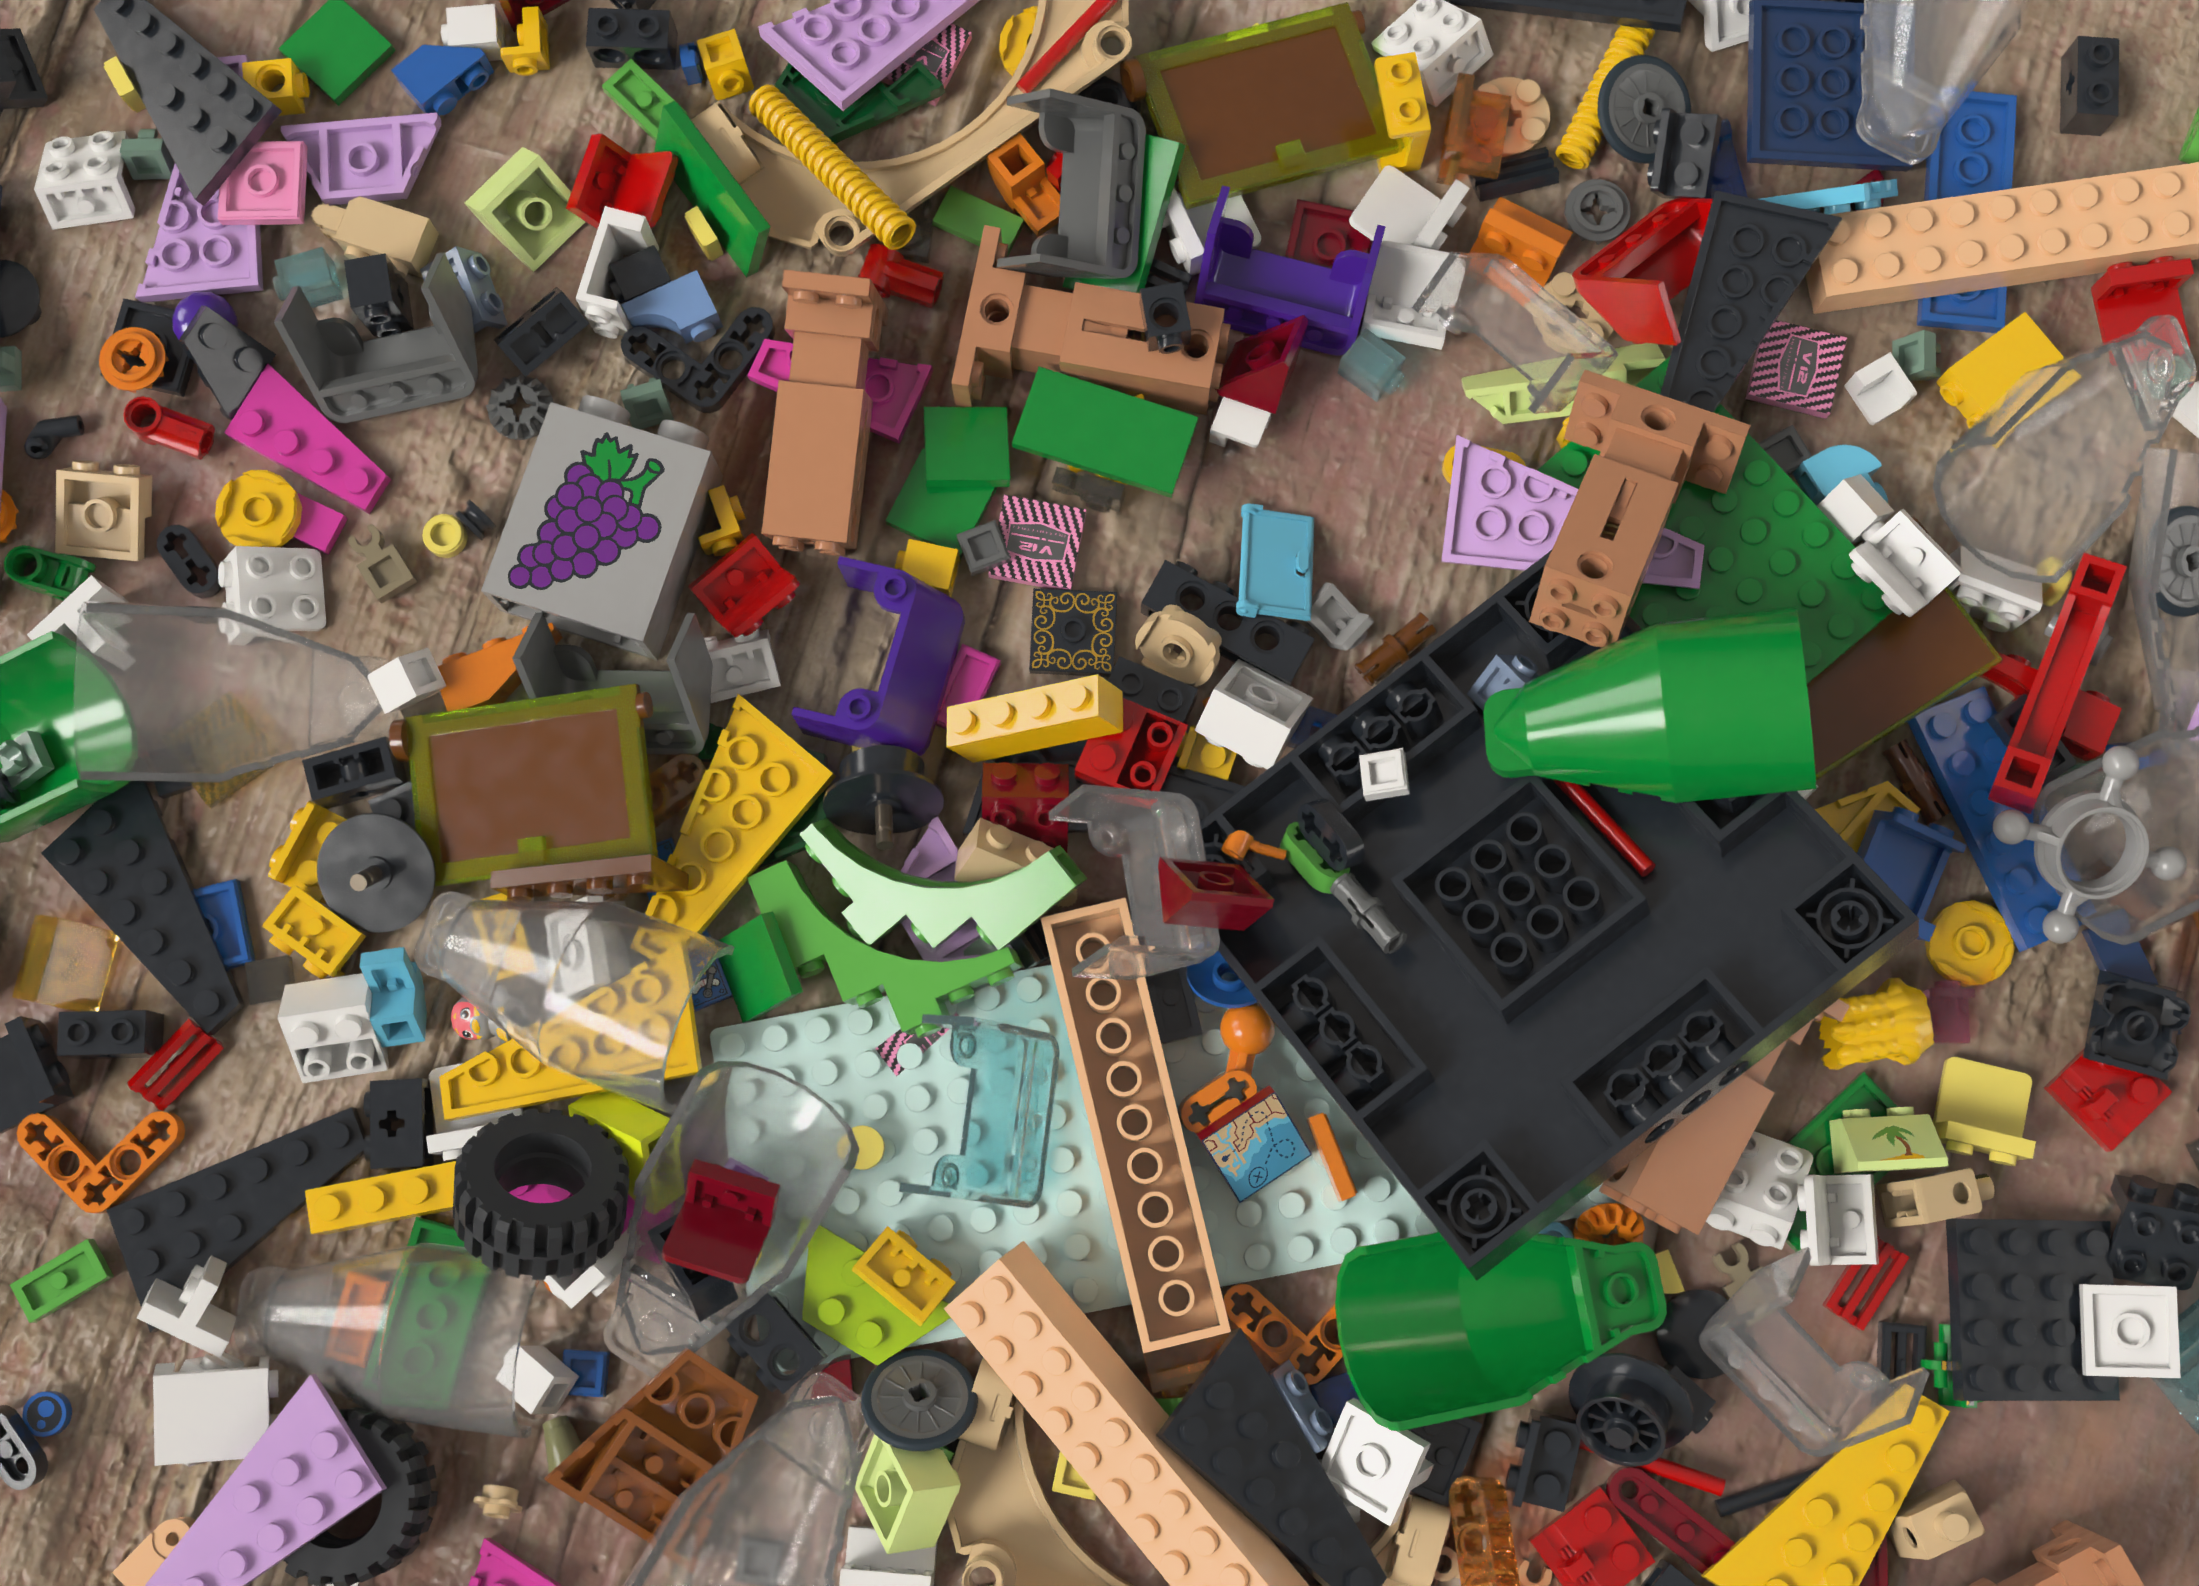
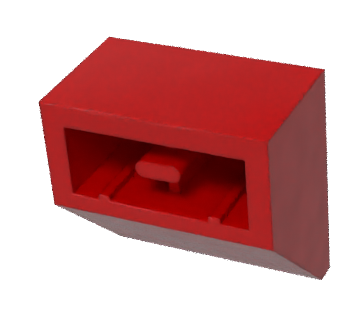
M1123 698V732L1088 739L1075 768V780L1117 797L1155 805L1188 725Z

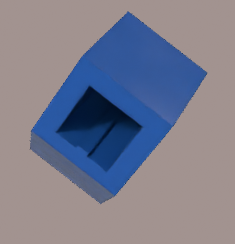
M422 45L391 69L400 86L424 113H438L439 116L451 112L458 100L471 90L481 88L487 82L489 76L494 73L488 58L480 48Z

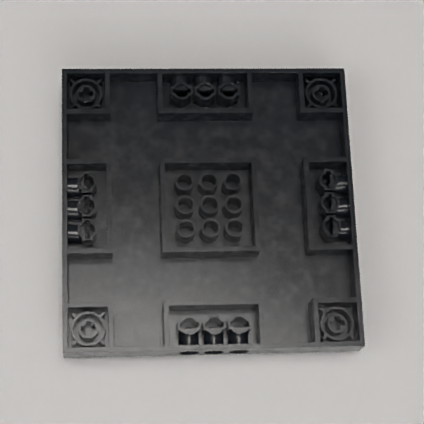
M1551 551L1148 861L1158 875L1160 857L1237 864L1274 898L1273 907L1244 931L1207 927L1199 928L1476 1281L1919 937V918L1798 791L1672 803L1662 801L1661 797L1638 792H1633V795L1618 792L1617 788L1592 783L1591 786L1582 785L1656 864L1651 873L1642 877L1552 779L1539 776L1506 778L1496 774L1491 769L1486 754L1484 713L1467 693L1495 655L1522 654L1536 664L1538 667L1537 673L1542 676L1601 648L1591 646L1584 641L1559 632L1549 631L1542 626L1529 622L1544 567ZM1628 616L1619 640L1642 630L1630 616ZM1403 748L1406 756L1410 794L1366 801L1363 795L1359 755ZM1318 799H1327L1358 832L1364 844V859L1361 864L1350 867L1349 874L1352 873L1372 897H1378L1384 903L1385 912L1407 934L1405 943L1397 951L1385 954L1365 929L1357 928L1351 920L1352 914L1336 896L1314 889L1286 857L1283 861L1248 850L1243 861L1234 859L1221 850L1228 835L1242 830L1253 836L1254 840L1260 841V843L1280 848V843L1288 825L1298 822L1297 814L1300 806Z

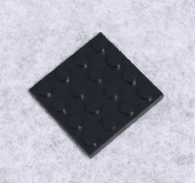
M1947 1219L1946 1235L1953 1400L2120 1401L2119 1377L2083 1375L2079 1284L2114 1285L2113 1261L2109 1259L2111 1222Z

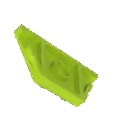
M814 1221L810 1226L802 1311L803 1321L878 1366L951 1318L944 1310L950 1303L942 1300L921 1327L852 1271L853 1266L865 1251Z

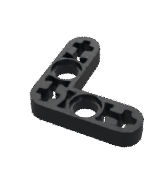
M760 307L745 309L735 319L702 364L646 327L636 326L624 333L621 339V349L626 360L633 367L649 378L661 379L665 389L702 413H713L724 406L749 373L764 339L773 340L775 326L770 314ZM761 320L764 332L761 334L755 331L747 341L752 349L748 351L741 342L735 339L739 337L744 343L750 334L747 325L750 322L756 325ZM647 340L646 343L650 351L657 355L655 362L643 351H639L635 355L633 343L638 342L642 344ZM728 351H737L743 356V360L738 368L727 370L720 365L722 355ZM673 360L682 362L685 365V371L680 378L670 380L663 376V368L668 362ZM714 369L727 382L724 384L718 378L713 385L716 396L713 399L706 396L701 401L698 389L701 386L706 389L711 387L716 380L713 373H711Z

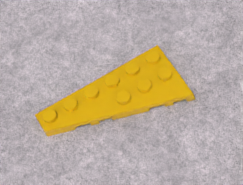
M737 694L732 706L734 710L727 727L722 730L717 744L719 746L709 769L704 772L680 829L681 836L673 854L669 855L667 863L689 874L688 891L656 892V895H652L632 944L651 961L664 955L668 949L679 943L685 945L687 952L746 883L747 877L751 876L836 777V775L740 694Z
M681 943L668 949L664 955L649 963L645 962L637 966L628 975L610 985L605 984L549 1015L546 1017L547 1020L529 1030L524 1029L511 1036V1040L489 1052L484 1051L439 1076L444 1120L454 1121L702 1074L685 945Z
M1905 1388L1866 1423L1867 1425L1848 1443L1842 1445L1823 1466L1806 1478L1765 1516V1519L1745 1537L1736 1542L1729 1552L1700 1576L1717 1586H1859L1950 1411L1912 1388Z

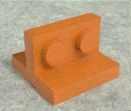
M1500 197L1494 207H1490L1485 216L1478 237L1460 271L1534 307L1573 232Z

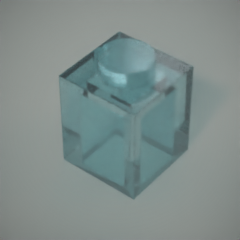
M323 247L274 260L278 276H274L272 280L276 294L281 301L286 300L292 287L299 285L311 308L344 299L335 263Z
M1365 328L1341 358L1337 373L1377 402L1384 392L1390 395L1393 394L1403 381L1405 374L1401 371L1406 357Z

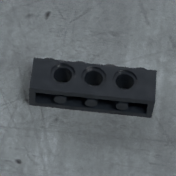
M1167 560L1164 561L1141 602V613L1149 617L1155 612L1162 611L1167 605H1177L1184 612L1196 616L1209 628L1219 633L1222 639L1221 646L1219 647L1221 656L1234 663L1240 659L1289 686L1293 684L1315 638L1309 636L1310 631L1305 626L1293 620H1288L1284 623L1268 615L1256 614L1255 618L1240 616L1236 613V603L1239 601V598L1234 596L1235 591L1231 587L1219 581H1213L1211 584L1197 577L1198 571L1184 562L1176 561L1173 564ZM1193 594L1199 596L1204 604L1200 609L1190 611L1185 609L1180 601L1184 596ZM1224 614H1232L1239 619L1241 625L1237 629L1229 631L1221 628L1217 620ZM1267 633L1275 637L1278 645L1272 650H1262L1256 645L1254 639L1260 634Z

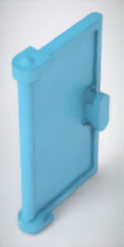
M1247 503L1242 505L1241 517L1243 522L1239 601L1236 603V613L1240 616L1253 618L1256 617V614L1310 621L1315 518L1263 510V505ZM1296 572H1301L1304 576H1300Z

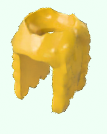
M1900 978L1887 979L1874 994L1839 998V1000L1850 1006L1842 1022L1823 1016L1821 1022H1819L1821 1023L1819 1039L1824 1040L1823 1048H1830V1051L1824 1054L1821 1060L1823 1066L1832 1070H1839L1855 1063H1867L1884 1058L1903 1065L1914 1064L1921 1054L1934 1043V1033L1926 995L1920 989L1906 985Z

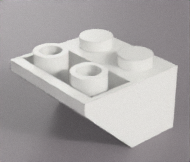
M1964 546L1958 547L1949 555L1964 572L1944 590L1965 617L1969 615L1982 620L1985 627L1994 631L2008 632L2009 630L2012 632L2040 612L2043 605L2041 575Z
M363 973L285 985L278 1013V1021L302 1083L388 1070L387 1047L382 1048L370 1022L372 992Z

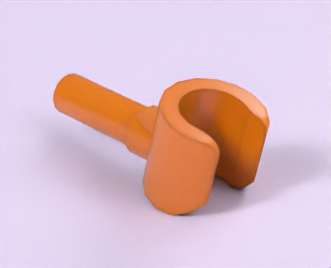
M1242 830L1228 835L1221 849L1228 856L1243 861L1248 850L1283 861L1287 850L1254 840L1253 836Z

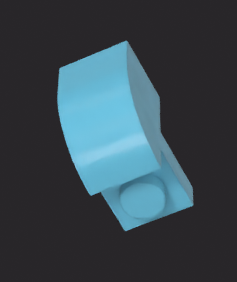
M1837 445L1829 447L1803 461L1792 474L1802 491L1816 506L1843 479L1859 474L1888 503L1883 487L1871 479L1882 464L1870 452L1857 446Z
M405 947L361 953L360 968L372 992L370 1022L382 1048L425 1041L427 1010L424 983L418 962L410 961Z

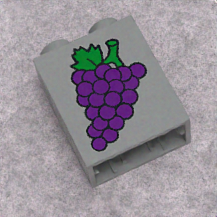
M583 396L578 410L550 402L481 591L502 612L530 621L535 613H544L547 623H553L559 630L658 661L700 543L698 537L703 535L713 507L708 490L719 487L723 479V474L712 452L706 450L709 437L694 427L672 420H662L657 435L627 426L631 414L625 408L595 396Z

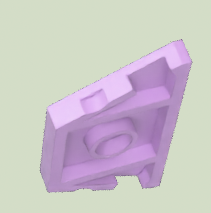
M438 113L285 125L281 126V133L287 141H304L307 145V175L325 205L327 203L329 205L348 204L350 200L359 196L374 201L399 200L408 198L441 127V118Z
M938 816L929 823L928 829L915 849H912L905 860L901 872L936 881H956L954 880L958 849ZM909 918L902 922L903 927L924 961L945 962L982 956H964V950L981 937L977 932V923L974 919L969 921L947 941L935 948L929 943H924L915 935L911 928L912 921Z

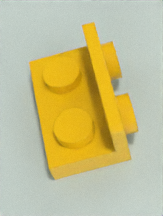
M309 800L305 807L299 808L294 814L290 823L292 831L285 844L280 845L274 851L269 862L271 870L268 873V877L289 887L296 885L317 901L325 904L326 901L321 893L317 878L318 855L329 833L347 819Z
M296 885L291 887L262 925V927L273 934L269 940L271 944L289 956L294 950L307 959L302 966L320 979H325L328 975L333 978L344 976L345 973L341 971V968L366 937Z
M887 1226L853 1266L852 1271L921 1327L941 1301L948 1296L956 1282L950 1278L952 1273L942 1262L935 1258L928 1260L917 1251L918 1246L908 1234L901 1230H897L895 1233Z

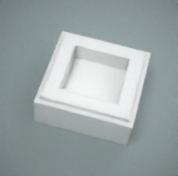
M1403 748L1359 755L1363 795L1366 801L1410 794L1406 756Z

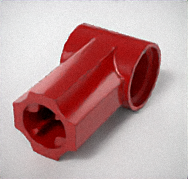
M871 244L858 277L871 279L881 298H889L890 295L933 309L942 291L944 272L906 260L901 253L896 250H890L885 245Z
M150 397L134 398L124 408V422L144 443L158 444L202 460L206 454H209L214 442L215 427L212 424L163 407ZM156 414L153 424L144 428L140 427L144 417Z

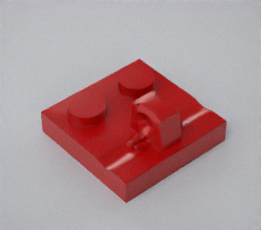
M2083 1049L2044 1089L2105 1152H2110L2141 1124L2172 1091L2157 1077L2083 1058Z
M1599 1486L1595 1487L1528 1539L1547 1567L1552 1570L1553 1575L1561 1586H1625L1656 1562Z

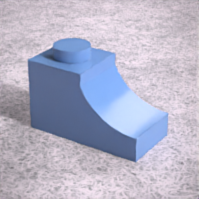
M697 270L621 304L632 327L640 326L648 329L662 328L671 330L681 335L686 344L691 341H705L715 335L716 330L723 327Z

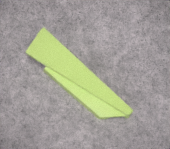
M1633 344L1466 376L1461 380L1466 397L1476 400L1502 424L1570 416L1578 384L1584 370L1635 386L1665 361V357L1658 344Z

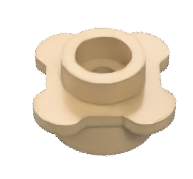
M484 1485L482 1496L474 1497L473 1501L479 1504V1508L483 1509L484 1516L491 1518L508 1519L510 1512L521 1513L523 1509L522 1506H518L517 1502L519 1491L500 1485Z

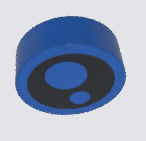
M40 1392L33 1395L26 1402L23 1408L22 1419L33 1435L39 1437L53 1436L61 1433L69 1425L72 1418V1406L68 1398L60 1392Z

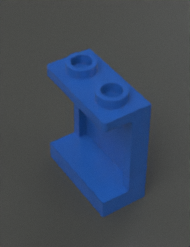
M1896 806L1892 812L1874 810L1857 854L1919 918V937L1917 939L1930 942L1936 926L1925 921L1924 917L1952 852L1964 853L1967 845L1953 839L1955 832L1951 829L1934 823H1930L1927 827L1917 822L1919 815L1910 810Z

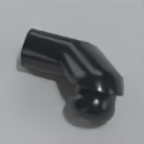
M75 415L39 421L26 439L24 445L26 454L32 459H44L55 450L63 438L83 435L84 424L81 416Z

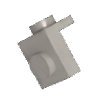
M1325 582L1312 597L1311 620L1306 622L1329 647L1347 651L1358 646L1368 634L1367 629L1374 620L1369 614L1359 613L1333 583Z

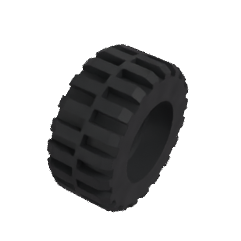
M538 1109L525 1110L523 1115L515 1116L513 1113L501 1116L495 1125L492 1122L488 1123L477 1131V1137L472 1136L462 1147V1154L456 1160L453 1218L458 1238L464 1242V1247L475 1258L482 1256L481 1263L494 1271L499 1267L505 1270L507 1276L518 1279L520 1275H530L532 1280H545L548 1275H557L559 1279L572 1275L573 1269L579 1268L581 1271L596 1263L597 1257L603 1258L614 1248V1242L620 1238L624 1229L630 1179L628 1161L622 1155V1148L613 1137L608 1139V1132L598 1124L591 1126L585 1117L575 1113L573 1117L563 1115V1110L550 1109V1113H538ZM548 1184L563 1188L572 1193L573 1196L553 1203H533L521 1200L508 1192L525 1185Z
M369 1408L339 1409L342 1417L387 1489L382 1491L381 1510L374 1526L360 1537L341 1539L330 1534L328 1531H324L284 1559L288 1564L285 1572L296 1579L307 1576L308 1584L325 1586L327 1584L350 1586L358 1582L367 1581L393 1569L402 1563L401 1560L405 1556L412 1554L421 1543L418 1539L419 1536L429 1530L433 1520L428 1515L429 1509L437 1505L438 1491H431L430 1480L437 1478L435 1466L427 1467L423 1456L427 1455L429 1451L424 1442L416 1443L411 1438L414 1430L406 1423L396 1424L393 1422V1415L383 1411L370 1412Z

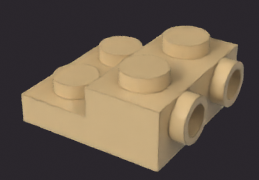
M88 460L72 461V467L56 470L55 553L128 561L144 560L145 518L152 516V475L140 474V466L130 464H115L113 471L99 470V462Z

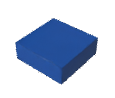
M564 1349L562 1362L579 1376L568 1395L606 1397L610 1352Z

